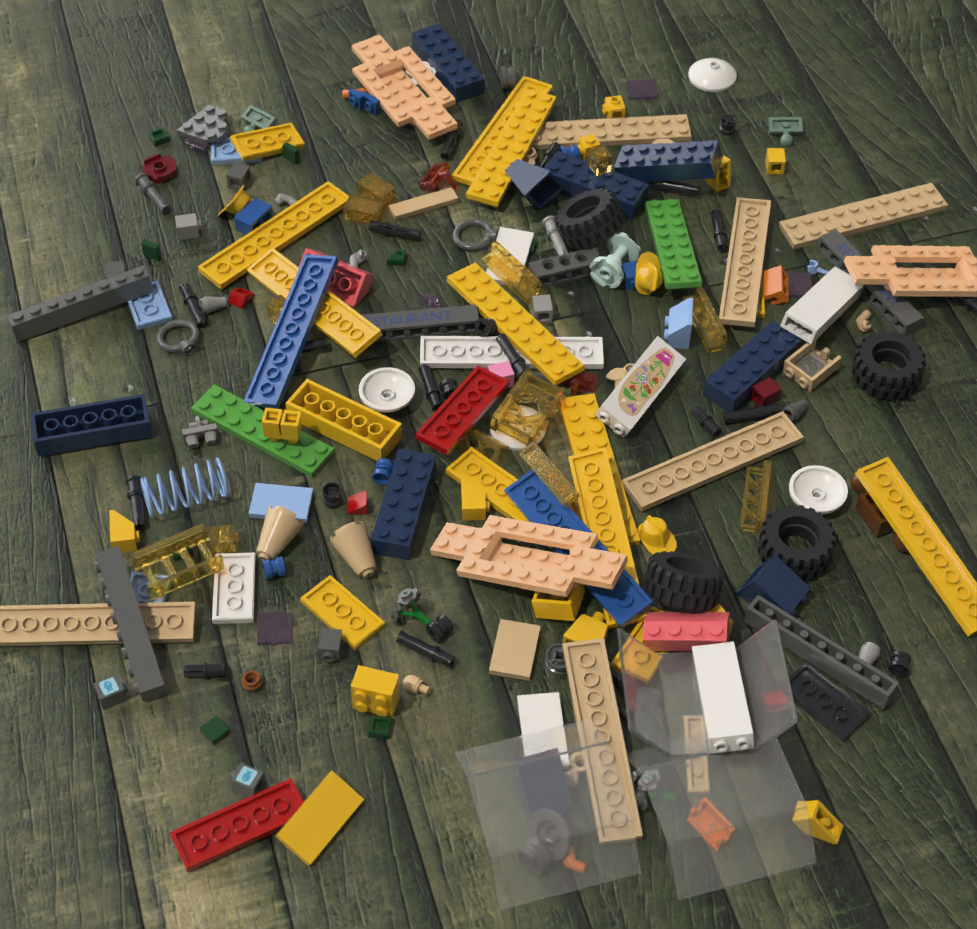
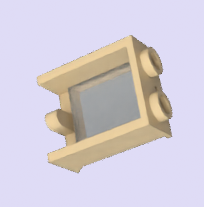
M817 339L812 344L807 342L784 361L783 373L787 377L793 379L810 393L833 372L840 370L842 359L840 355L834 360L829 359L830 350L826 347L821 352L815 349Z

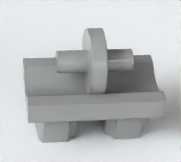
M195 416L196 422L188 423L189 428L182 429L184 441H186L189 449L198 447V438L205 437L206 445L216 444V435H218L216 423L208 424L207 420L200 421L199 416Z

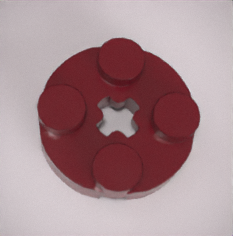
M161 154L151 155L145 159L144 165H142L143 172L147 173L149 180H152L155 184H160L162 181L177 175L176 162L169 155H166V157L161 156Z

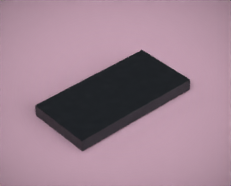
M807 662L801 665L778 689L780 692L783 691L787 698L843 742L871 715L869 710Z

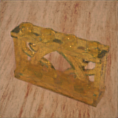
M526 369L493 414L489 429L495 432L498 430L526 444V447L530 448L533 443L536 444L541 436L540 432L547 429L550 422L549 419H553L557 414L558 406H563L566 400V396H564L566 389L563 387L559 388L533 375V371ZM522 394H526L528 397L524 398ZM551 395L554 397V400L548 401L547 398ZM534 400L539 413L531 416H522V410L517 402L530 403ZM510 411H517L518 416H515L516 413H511ZM519 425H523L524 431H526V427H530L532 431L526 433L519 429Z

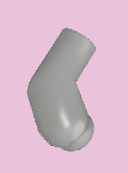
M278 194V197L275 198V202L280 206L284 202L289 206L297 202L292 196Z
M359 250L354 253L349 259L350 265L358 268V265L364 262L367 257L366 251Z

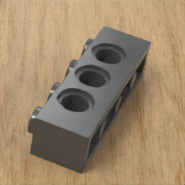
M596 247L529 262V276L535 289L590 277V264L600 255Z

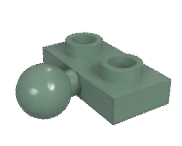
M251 104L241 116L243 121L251 124L244 127L243 133L254 131L256 128L273 127L277 123V119L274 116Z
M769 117L768 119L769 135H782L780 143L783 146L792 145L793 137L791 135H802L803 133L802 117Z

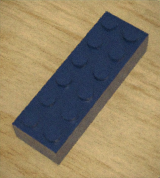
M440 23L412 32L413 50L422 61L428 62L430 67L435 69L436 78L456 99V103L484 94L485 78Z
M718 140L625 145L620 150L614 170L617 173L641 182L715 179L723 155Z
M557 151L544 168L549 170L566 186L560 193L573 198L577 194H582L584 191H591L595 188H604L614 193L624 213V217L631 220L634 219L648 197L649 184L561 151Z
M772 321L705 380L703 396L727 412L737 410L750 399L752 386L769 377L772 379L784 368V361L800 349L802 339Z
M145 394L31 413L33 439L38 456L152 437Z
M398 449L371 537L373 554L404 560L411 559L436 472V455Z

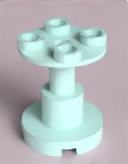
M623 232L619 233V235L615 234L608 239L607 246L611 253L607 257H596L590 264L591 277L603 287L605 285L611 286L610 288L618 287L624 278L621 268L622 262L636 261L641 252V248Z

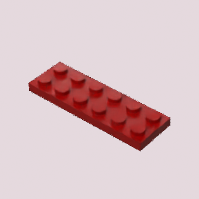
M478 365L417 431L415 439L448 455L508 388L509 380Z
M290 778L169 832L170 837L186 871L190 872L280 831L304 801L293 780Z

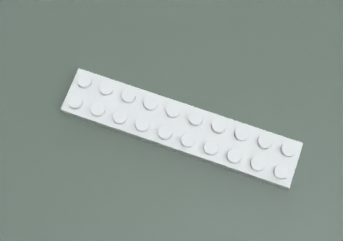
M421 336L420 366L426 364L430 368H476L479 365L483 368H488L489 365L509 360L496 342V337L498 338V336ZM555 337L585 365L584 369H603L602 337ZM514 347L518 355L525 359V364L528 368L537 369Z

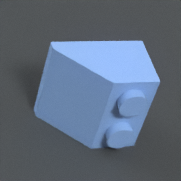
M688 298L670 308L669 316H665V327H668V329L664 331V340H667V344L672 348L689 349L693 298Z

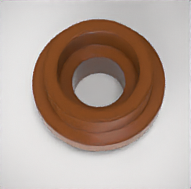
M256 671L246 672L241 679L242 687L247 691L259 689L262 685L261 675Z

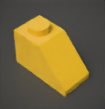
M461 478L462 521L486 520V512H490L489 501L485 500V492L466 478Z
M109 510L110 542L112 548L119 546L121 553L137 551V543H140V532L135 530L134 523L116 511Z
M819 800L797 803L791 821L807 835L832 844H838L843 829L841 822Z

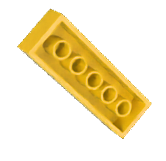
M306 379L286 402V410L301 412V425L376 461L380 458H387L402 439V423L309 379Z

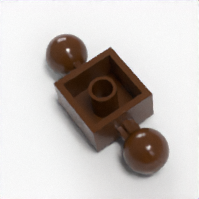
M854 472L851 476L850 484L855 492L860 493L855 507L876 537L892 531L894 533V546L899 551L909 552L856 476V472Z

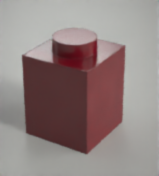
M769 377L752 386L750 398L756 405H772L779 401L781 387Z

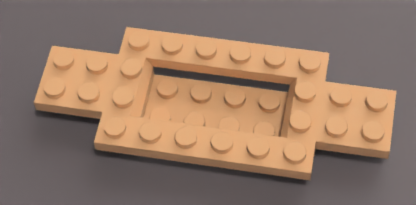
M380 35L352 45V51L363 63L352 68L353 74L372 96L380 100V106L398 127L408 123L412 126H417L428 140L458 128L457 122L445 110V108L455 105L456 99L409 46L394 51ZM403 66L430 96L429 98L421 92L403 71Z
M873 245L871 249L873 256H846L844 259L854 284L883 285L885 290L892 292L893 296L977 297V258H975L971 249L966 246ZM895 262L957 264L955 268H897Z
M489 515L482 529L447 522L430 549L433 556L462 561L456 570L458 576L567 597L571 589L577 588L579 583L613 590L628 562L627 555L594 549L599 540L597 534ZM501 537L570 550V555L502 543Z

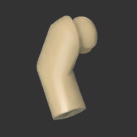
M864 310L856 319L858 329L862 332H867L871 328V324L868 325L869 321H867L871 317V313L868 310Z

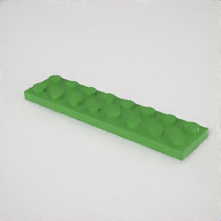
M679 199L645 201V210L666 289L701 287L702 280Z
M215 384L191 407L193 414L212 424L216 423L217 427L311 478L335 453L333 447L303 431L300 432L296 444H290L286 439H280L277 442L270 441L269 437H264L261 422L264 411L254 405L244 403L243 399Z

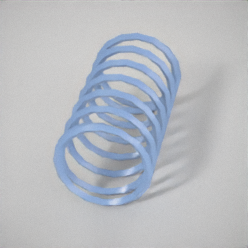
M215 458L220 484L211 461L207 460L212 496L204 482L199 465L196 462L194 464L200 500L194 491L186 467H182L187 503L181 493L173 470L170 469L169 471L174 506L163 479L158 473L156 477L162 510L157 502L149 479L146 476L144 479L141 477V488L144 492L143 495L150 517H155L151 497L157 511L163 516L166 512L164 495L174 512L178 510L177 493L184 507L188 509L191 505L190 491L194 500L199 505L203 503V489L209 500L214 502L216 498L215 485L222 497H229L228 481L220 458Z

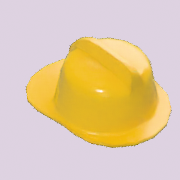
M245 185L239 189L233 200L217 216L224 210L236 215L248 203L253 201L243 190Z
M645 252L638 258L635 277L637 291L640 294L648 295L656 291L663 282L660 261L651 252Z
M649 515L639 525L637 529L639 538L652 555L657 552L676 550L677 542L663 519Z

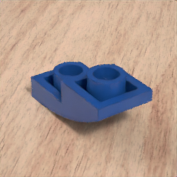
M348 90L351 106L359 111L366 108L367 111L375 116L381 113L379 99L362 91Z

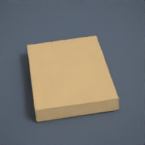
M500 619L489 674L530 681L540 626Z

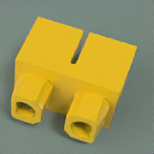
M265 408L261 422L264 437H269V440L273 442L286 439L288 443L296 444L302 428L300 423L301 412L284 410L283 413L282 409Z

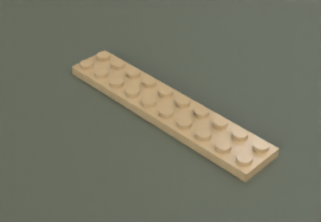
M687 114L549 121L543 124L531 147L535 150L549 149L552 142H557L561 147L565 146L567 148L571 145L578 146V138L591 134L595 135L601 144L600 146L652 144L653 141L662 138L672 140L673 142L691 141L692 135Z
M932 183L780 221L778 227L794 250L817 244L820 236L836 229L842 235L847 236L947 210L948 204Z
M737 197L718 324L755 327L771 200Z
M782 411L622 480V484L642 512L803 442L804 436Z
M195 602L138 603L151 643L194 642ZM107 603L0 606V646L124 644V642H119L115 630H118L119 626L118 624H113L110 613L114 612L113 607L108 608Z
M604 638L563 643V654L598 843L601 845L642 839L643 833Z

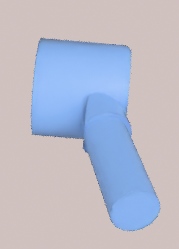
M809 261L808 272L810 274L818 272L826 275L829 272L819 268L817 261Z

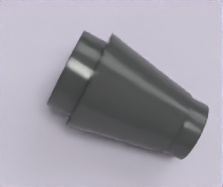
M801 399L785 405L782 411L791 422H795L808 409V403Z

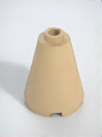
M272 505L269 506L256 551L260 560L269 559L274 561L302 529L304 522L302 519L298 521L295 518L296 514L281 506H276L275 509L272 508Z
M360 521L361 524L358 525L355 522H351L335 531L336 536L334 538L330 536V543L358 577L366 579L373 576L376 570L367 525L363 521Z

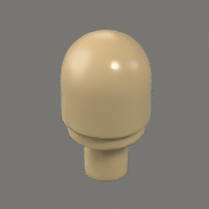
M408 675L403 680L404 688L414 694L422 692L428 695L431 691V687L426 686L425 682L415 675Z

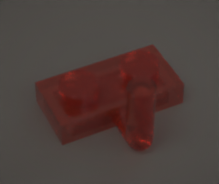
M447 162L434 164L420 181L419 186L421 190L436 188L443 178H446L449 186L456 190L458 186L448 171L450 169Z
M582 371L560 384L571 387L572 396H577L579 389L594 393L599 380V374Z

